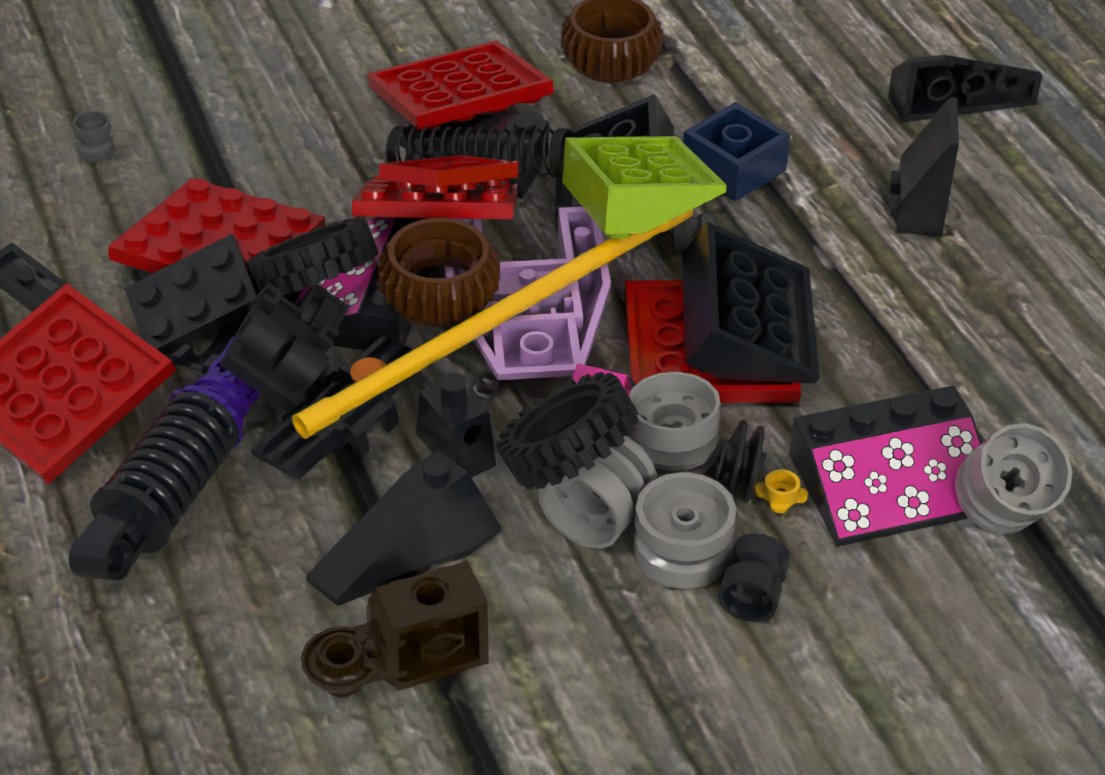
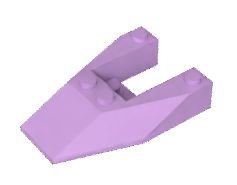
M583 207L558 208V247L560 259L500 262L499 290L493 294V300L489 301L484 309L604 242L602 230ZM452 218L469 223L482 232L481 219ZM608 263L473 340L497 380L573 376L577 363L587 364L611 290ZM443 266L444 278L466 272L456 267Z

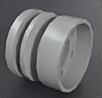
M682 372L658 373L644 378L635 385L629 397L639 415H637L638 422L632 425L634 430L628 437L641 446L652 460L658 478L665 474L679 472L702 474L707 477L713 473L719 454L718 445L720 442L718 429L720 426L721 402L718 391L709 381L694 374Z
M1026 423L1007 425L993 433L965 457L957 470L955 491L958 503L969 520L985 531L1001 535L1020 532L1060 505L1070 490L1073 472L1068 453L1056 437L1041 427Z
M623 436L625 442L620 447L609 448L612 454L606 459L600 457L595 459L594 463L596 466L588 471L584 466L578 470V476L569 480L567 475H565L560 484L552 486L549 482L545 488L539 489V502L545 516L558 531L570 540L590 548L602 549L612 546L634 518L639 493L649 482L658 478L652 460L642 447L628 436Z

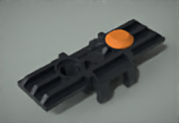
M382 335L349 365L343 363L338 367L339 372L333 371L326 377V384L304 403L300 402L299 406L292 413L286 412L283 414L282 423L251 449L252 455L298 480L332 450H341L348 443L353 448V456L357 460L362 459L369 452V443L366 436L367 430L377 420L382 419V427L388 433L399 425L397 409L391 397L417 373L342 415L338 421L307 439L301 437L296 431L292 417L321 399L337 394L414 349L386 335Z

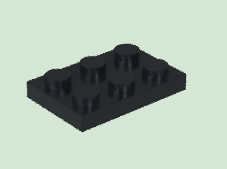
M233 234L124 288L142 339L163 355L248 313L251 302L259 294L240 244Z

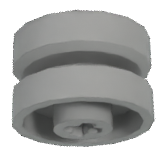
M688 472L665 474L649 482L639 493L635 509L636 530L633 552L638 567L650 579L664 586L680 589L703 587L721 578L727 569L734 540L733 534L737 508L732 494L720 482L702 474Z

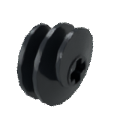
M741 420L729 441L723 440L716 460L713 480L721 482L725 473H729L727 490L733 496L742 478H746L744 503H748L766 458V453L763 452L765 430L764 426H757L746 444L748 424L747 421Z

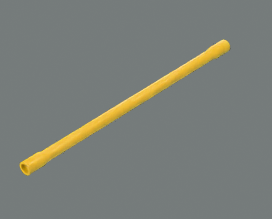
M693 209L646 233L630 234V237L625 239L609 238L337 394L321 399L293 415L292 421L296 431L304 439L309 438L338 421L342 415L655 235L666 232L693 216Z

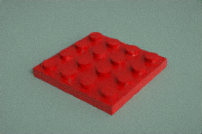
M497 40L367 73L369 87L414 127L416 126L418 130H422L426 126L434 130L437 126L440 127L442 123L450 121H469L476 114L487 111L491 113L503 112L510 105L521 102L524 104L537 103L542 100V97L554 94L553 80Z
M373 175V179L367 181L352 199V217L513 219L518 199V184L510 183V178L502 179V186H480L479 183H476L475 189L458 190L452 189L451 185L448 186L447 193L424 192V185H419L418 189L396 188V182L379 180V175Z
M191 178L108 246V255L111 261L155 273L233 234L238 240L247 262L251 257L256 256L257 253L268 250L273 245L282 244L284 240L296 238L299 234L312 232L319 227H325V216L311 213L305 208H293L279 204L270 198H258L244 194L238 189H227L210 184L203 179Z
M625 280L630 378L636 384L644 378L658 373L682 372L694 374L709 381L718 391L721 403L800 402V383L720 379L685 364L683 280Z
M66 283L0 339V446L48 485L177 370L169 358Z

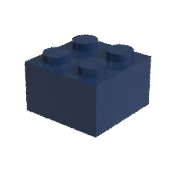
M737 102L732 103L684 131L683 143L727 185L724 195L735 202L787 170L790 134Z

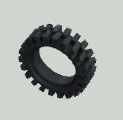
M355 217L351 220L349 218L339 223H331L323 228H316L309 233L297 235L298 237L284 240L282 244L273 245L268 250L257 253L256 256L251 257L247 261L259 293L266 285L268 286L271 283L283 291V295H286L294 290L295 292L303 290L309 285L321 284L323 280L336 278L340 273L350 272L354 267L362 266L366 261L375 258L374 256H377L379 251L366 218Z
M597 372L593 377L590 374L582 376L578 383L574 379L565 382L564 389L559 390L555 387L548 391L549 397L544 400L541 397L533 401L534 407L522 409L518 413L520 418L512 419L507 424L509 429L501 432L499 435L501 439L497 441L496 446L502 459L521 487L524 485L526 489H532L536 486L537 489L545 488L549 482L554 486L560 484L565 475L570 480L578 476L580 468L585 466L588 471L596 466L594 460L598 457L606 459L611 455L610 447H620L625 442L623 436L631 435L634 430L632 425L637 424V415L639 414L617 376L609 372L605 375L603 372Z

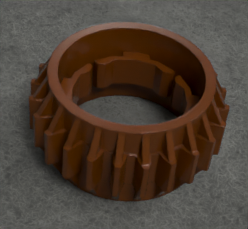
M583 0L573 8L570 15L566 16V21L562 22L561 48H563V56L567 57L568 62L582 76L607 83L625 82L642 76L649 70L654 61L658 60V55L662 51L663 28L660 27L661 22L656 19L651 8L640 0Z
M428 218L413 222L400 229L392 237L390 243L386 244L384 252L380 253V262H378L380 292L386 296L387 303H390L401 316L411 322L430 327L458 325L481 312L487 303L493 300V294L499 290L500 260H498V251L492 248V242L488 241L480 230L464 221L452 218ZM431 266H451L466 271L460 275L448 278H426L413 274L417 270Z

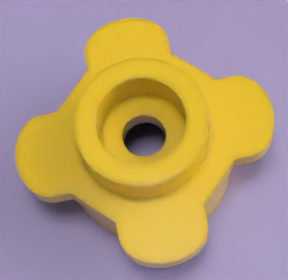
M778 469L771 471L766 476L765 482H759L755 486V494L758 497L764 498L770 505V509L775 513H785L792 505L805 503L808 498L807 490L800 488L799 477L789 470Z

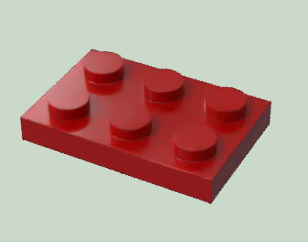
M466 155L379 164V180L394 181L398 189H418L419 185H424V192L447 193L448 186L451 185L452 189L471 190L476 188V182H479L480 186H502V179L518 177L517 161Z

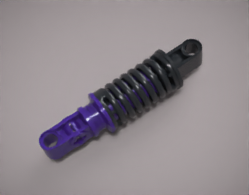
M235 336L231 338L221 355L210 365L205 375L201 376L194 385H186L184 389L176 390L172 394L169 404L163 409L149 430L145 432L140 442L135 445L132 452L128 454L122 465L117 468L114 475L93 495L90 508L94 519L81 536L73 542L69 552V565L71 571L76 576L120 581L128 575L132 565L141 553H155L163 549L170 538V533L180 521L181 516L187 512L190 504L195 501L207 484V481L212 478L215 470L222 464L223 459L242 441V421L247 416L250 405L258 399L260 392L219 365Z

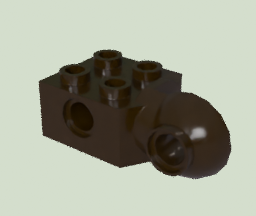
M468 561L451 566H443L434 571L395 580L389 584L376 587L368 599V605H366L367 623L352 628L346 626L328 628L314 635L305 644L301 654L302 670L310 682L332 696L346 697L353 695L365 684L381 679L398 691L489 663L488 602Z

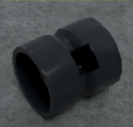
M756 533L742 535L735 540L718 592L719 603L726 612L741 620L752 622L768 620L775 614L783 589L782 583L786 579L791 561L790 553L784 544L768 535Z

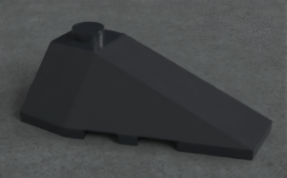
M949 55L912 58L892 68L888 99L902 123L932 119L949 97L957 98L958 115L1031 106L1037 104L1043 75L1040 71Z

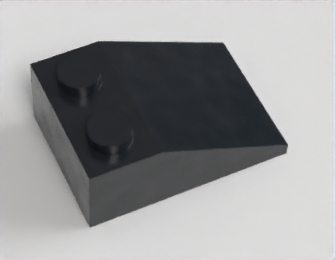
M949 97L901 155L899 170L891 171L889 193L893 194H891L889 217H896V233L942 237L959 146L957 98Z

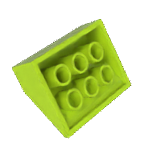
M677 136L565 138L562 183L602 232L611 238L625 239L629 238L630 234L646 233L726 193L727 185Z

